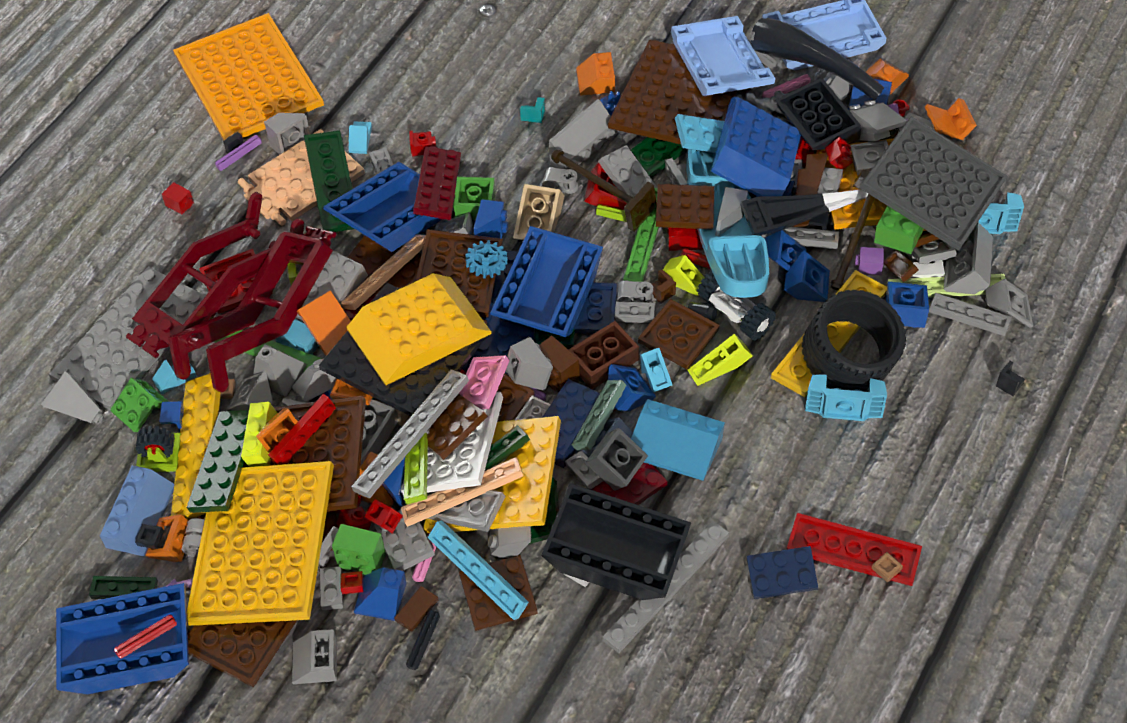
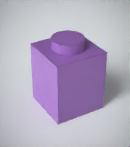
M860 247V253L855 256V266H858V272L868 275H881L884 249Z

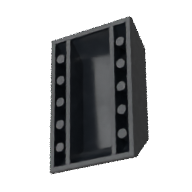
M570 483L541 556L560 573L641 600L665 598L691 522Z

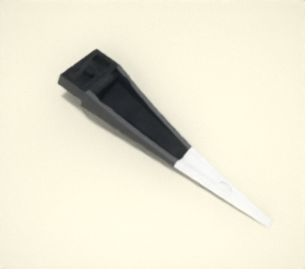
M862 190L812 195L759 196L741 201L740 206L752 234L761 236L779 232L867 198L868 193Z

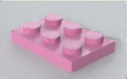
M506 355L473 357L466 373L469 381L459 394L480 409H490L510 360Z

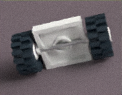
M712 270L709 275H705V279L701 280L702 283L698 286L697 294L707 303H713L715 308L724 312L731 321L741 322L740 330L752 340L760 339L761 335L764 336L765 332L770 330L769 327L774 324L773 321L776 319V314L764 303H758L756 306L747 297L739 298L725 294L720 289Z

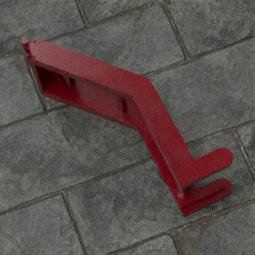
M254 192L250 196L245 221L191 244L132 318L138 325L134 328L133 334L128 333L126 335L128 340L138 347L142 346L144 351L154 358H158L159 353L157 351L159 349L170 347L168 337L212 319L240 283L257 275L276 241L270 243L269 249L229 266L217 282H214L193 268V266L201 257L246 237L259 238L260 231L257 229L263 198L262 194ZM300 218L295 219L291 223L290 233L303 234L305 222ZM189 274L211 288V290L182 325L160 310V308L185 276Z
M307 226L305 229L307 233L294 234L286 231L281 233L238 308L168 337L176 377L182 380L187 379L191 374L188 353L210 344V346H207L206 352L213 388L218 392L226 391L229 386L225 361L287 334L298 314L297 310L302 307L333 252L330 248V240L336 237V232ZM288 263L303 265L283 302L270 299L269 297ZM265 305L278 309L274 318L217 343H212L254 325Z

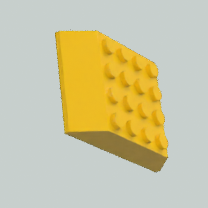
M434 273L363 306L347 326L348 332L385 385L491 334V330L453 279Z

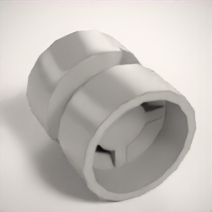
M191 519L188 521L186 536L184 537L181 549L186 555L197 558L204 519Z

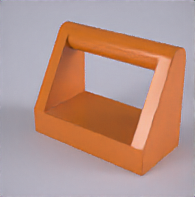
M183 515L159 518L156 526L162 527L163 530L165 526L171 527L164 547L160 549L148 548L145 555L153 559L181 562L185 554L181 549L189 520Z

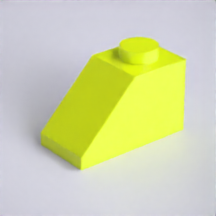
M686 255L671 258L663 271L676 282V287L699 296L697 289H699L698 286L705 277Z

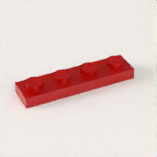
M323 394L268 454L275 465H285L312 434L319 429L321 424L331 416L336 407L328 396Z

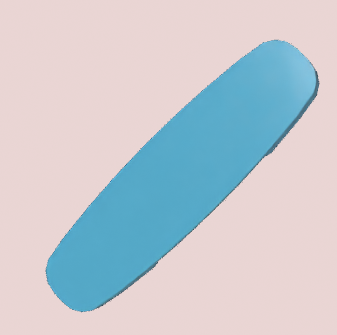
M687 149L686 172L688 185L714 186L713 229H697L712 273L720 289L727 295L739 298L759 296L765 292L769 278V258L765 239L752 234L745 215L723 234L715 236L725 187L745 189L711 172L716 153Z

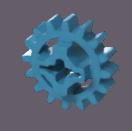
M490 240L486 244L480 241V245L474 243L473 249L468 248V253L465 255L466 267H469V272L475 271L477 277L482 274L483 278H486L487 275L493 278L494 273L500 275L501 270L505 271V265H507L508 260L507 252L503 251V246L497 247V242L492 245Z

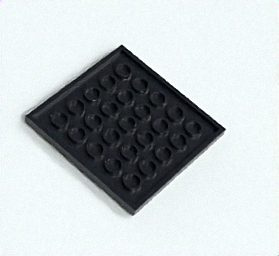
M386 283L371 302L395 292L399 288ZM347 330L319 364V368L325 373L385 404L412 416L450 370L460 372L486 337L385 385Z

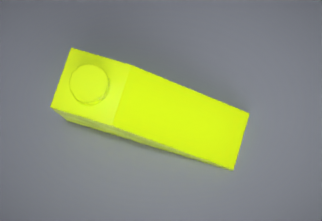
M733 334L690 367L688 372L699 386L738 368L753 355L745 343Z

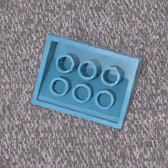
M647 399L631 440L648 455L644 463L704 481L721 444L725 422Z

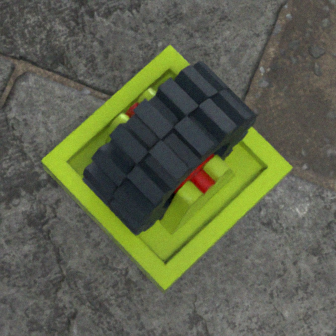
M148 426V429L144 427L142 430H139L135 448L138 453L136 466L151 469L155 472H175L178 469L181 433H171L170 430L166 431V428L159 429L158 426L155 428Z

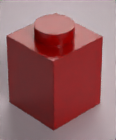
M174 182L162 193L165 206L181 215L190 209L194 203L191 192Z

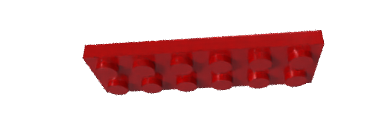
M797 513L786 549L811 546L813 560L879 578L882 577L871 569L872 565L888 552L903 565L902 570L890 581L913 586L922 546Z

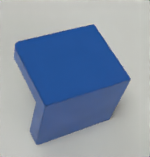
M182 401L162 402L160 424H177L180 432L184 414Z

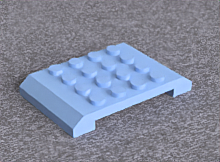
M841 0L783 15L779 11L763 14L762 16L764 19L772 18L793 25L845 58L876 51L886 44L887 38L865 0ZM783 59L786 67L792 70L813 66Z
M738 16L672 26L671 28L673 43L703 96L775 83V77L769 67L765 68L745 36L743 32L744 26Z

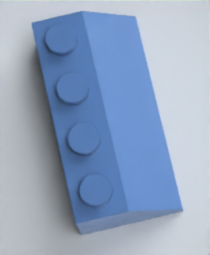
M132 465L100 534L105 547L145 557L148 548L137 546L135 540L142 524L157 525L172 496L174 483L151 469Z

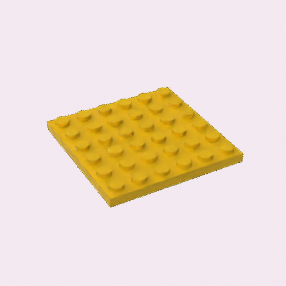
M559 416L497 422L491 445L517 425L528 435L530 440L500 463L502 464L517 457L524 476L493 489V491L503 492L506 497L490 529L545 525L561 424ZM425 519L423 530L426 534L432 531L437 520ZM446 523L454 532L477 530Z

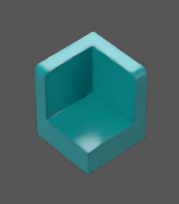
M538 97L535 106L525 105L520 107L521 121L542 123L545 113V98Z

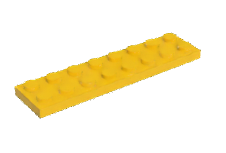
M855 270L838 292L863 290L883 299L887 292V286ZM837 321L828 324L827 334L835 350L840 353L859 330L860 326L847 321ZM803 334L772 372L771 379L806 397L812 374L803 359Z
M210 373L185 383L184 414L182 428L180 429L181 442L178 453V469L175 473L171 516L183 515L186 519H191L206 514V512L190 513L186 507L219 414L221 392L214 390Z

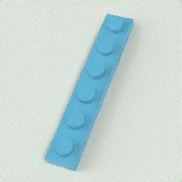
M442 520L437 521L427 538L513 620L519 619L529 602Z

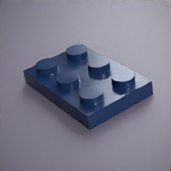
M593 282L575 324V333L594 334L615 321L617 283Z
M811 546L747 556L754 599L818 590Z

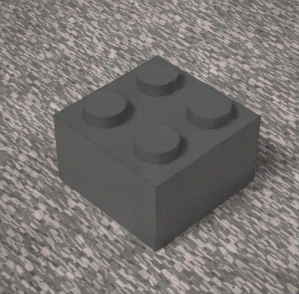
M617 428L604 436L585 463L616 491L628 485L648 455L620 428Z

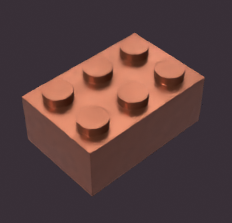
M616 321L569 349L579 359L580 378L592 390L608 380L609 366L611 364L629 367L639 360V346Z

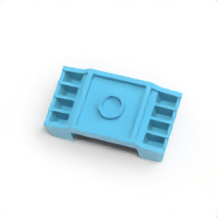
M1007 193L1004 204L990 203L978 222L990 234L1018 231L1024 209L1022 196L1015 193Z
M812 375L808 387L805 411L820 414L823 418L865 421L868 418H883L887 399L884 381L870 379L868 392H862L860 390L850 391L839 388L828 389L826 388L827 375Z

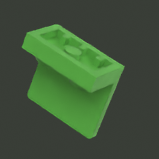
M131 378L110 411L133 432H138L152 410L161 408L162 402L169 401L146 381Z

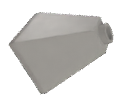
M264 344L256 356L253 375L264 371L267 374L270 390L286 398L307 365L272 346Z
M68 372L63 373L41 404L51 410L92 424H98L104 416L101 407L78 378Z

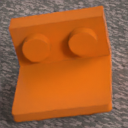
M958 98L948 110L929 104L925 106L927 116L931 119L934 130L939 134L963 140L977 126L963 99Z

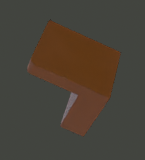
M659 270L658 280L652 283V294L662 304L676 294V282L665 271Z

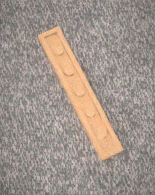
M415 235L340 303L343 309L356 310L423 249L426 235Z
M517 457L484 471L481 485L438 491L427 496L426 500L401 507L405 524L408 527L482 495L489 490L523 477L524 475Z

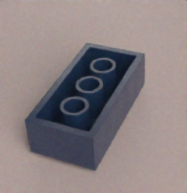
M570 379L566 381L542 416H559L561 420L554 464L562 468L566 466L565 461L574 454L575 448L572 446V443L600 393Z

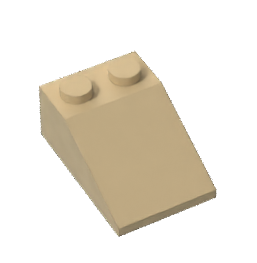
M524 184L513 239L524 241L530 226L554 233L564 200V194L560 189Z

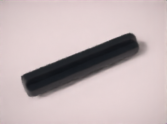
M434 610L428 611L406 662L407 668L412 670L418 669L440 618L439 612Z

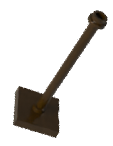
M556 149L553 151L551 159L554 163L558 164L561 162L628 203L624 210L628 229L635 232L656 209L657 200L652 183L647 182L633 198L565 157L562 150Z
M863 169L855 179L853 187L860 189L859 187L869 174V171ZM870 194L867 195L835 280H831V288L839 291L844 285V277L875 199Z

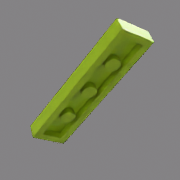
M426 432L405 456L404 501L407 505L427 499L428 439Z

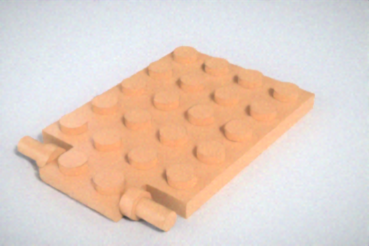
M320 129L313 134L324 133V131ZM304 140L250 173L248 178L256 187L248 184L243 178L238 180V184L246 193L244 197L247 201H249L250 196L254 192L262 194L260 213L266 219L276 220L281 226L286 224V220L280 215V211L293 221L317 205ZM345 152L352 183L364 175L365 170Z

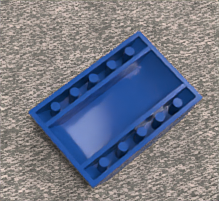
M732 97L711 172L758 197L782 196L791 179L801 135L796 127L783 122L781 119L770 115L739 97Z
M400 162L343 194L323 208L391 252L410 241L415 235L421 234L441 221L440 218L413 214L420 174Z
M530 226L490 315L567 337L574 329L596 277L603 247Z
M184 583L56 608L57 690L92 694L173 678L189 665L186 590ZM169 614L176 620L177 625L122 659L116 655L114 651L116 646Z

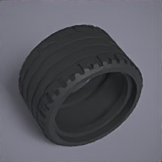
M863 290L838 292L837 295H832L822 304L808 325L802 339L803 359L812 375H827L826 386L829 389L839 388L841 390L868 392L870 379L883 381L901 358L906 346L904 324L897 311L886 300ZM847 321L865 329L877 343L880 356L879 361L862 364L842 356L835 350L829 340L827 325L832 322Z

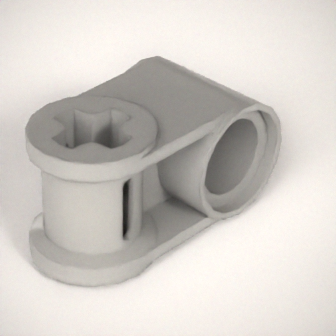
M549 167L546 169L542 187L560 189L562 193L573 194L578 190V183L576 182L577 173L572 169Z
M621 281L618 283L616 302L653 303V285L646 281Z

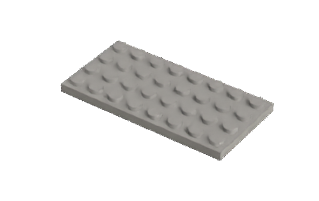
M148 266L50 372V378L58 382L64 372L74 375L97 404L110 411L131 378L140 380L168 349V347L159 349L157 351L159 353L158 358H154L144 351L142 346L138 347L126 338L128 333L133 334L134 328L138 325L132 318L166 275ZM180 283L161 306L160 310L183 325L205 298V295Z

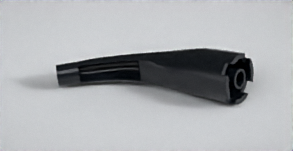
M761 18L753 27L752 31L755 34L754 40H751V45L756 52L821 68L847 81L873 100H876L884 90L881 84L853 62L791 24L772 18Z

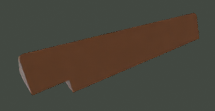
M827 153L807 155L806 169H798L796 195L818 193L828 157ZM810 220L794 225V227L807 226Z

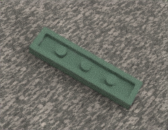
M608 380L572 443L576 450H591L595 445V441L626 387L622 380Z

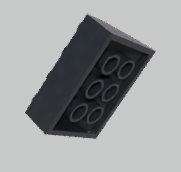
M823 78L815 80L775 100L777 106L791 124L798 129L799 134L812 150L825 149L838 137L848 144L860 139V123Z

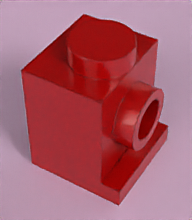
M409 131L412 156H423L425 146L436 147V138L432 136L431 131L419 133Z
M838 137L825 148L829 162L837 169L843 170L853 163L850 151L851 145Z
M374 499L364 517L393 534L403 515Z
M361 506L348 511L340 510L336 524L338 527H340V524L369 531L371 521L364 517L367 511H364Z

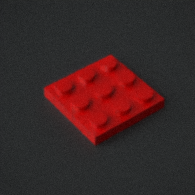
M253 249L201 267L199 270L202 274L217 282L229 266L255 255ZM255 277L240 283L220 308L218 314L238 307Z

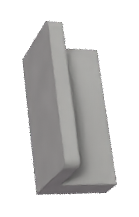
M673 158L665 160V173L673 185H688L686 164L683 163L677 166Z

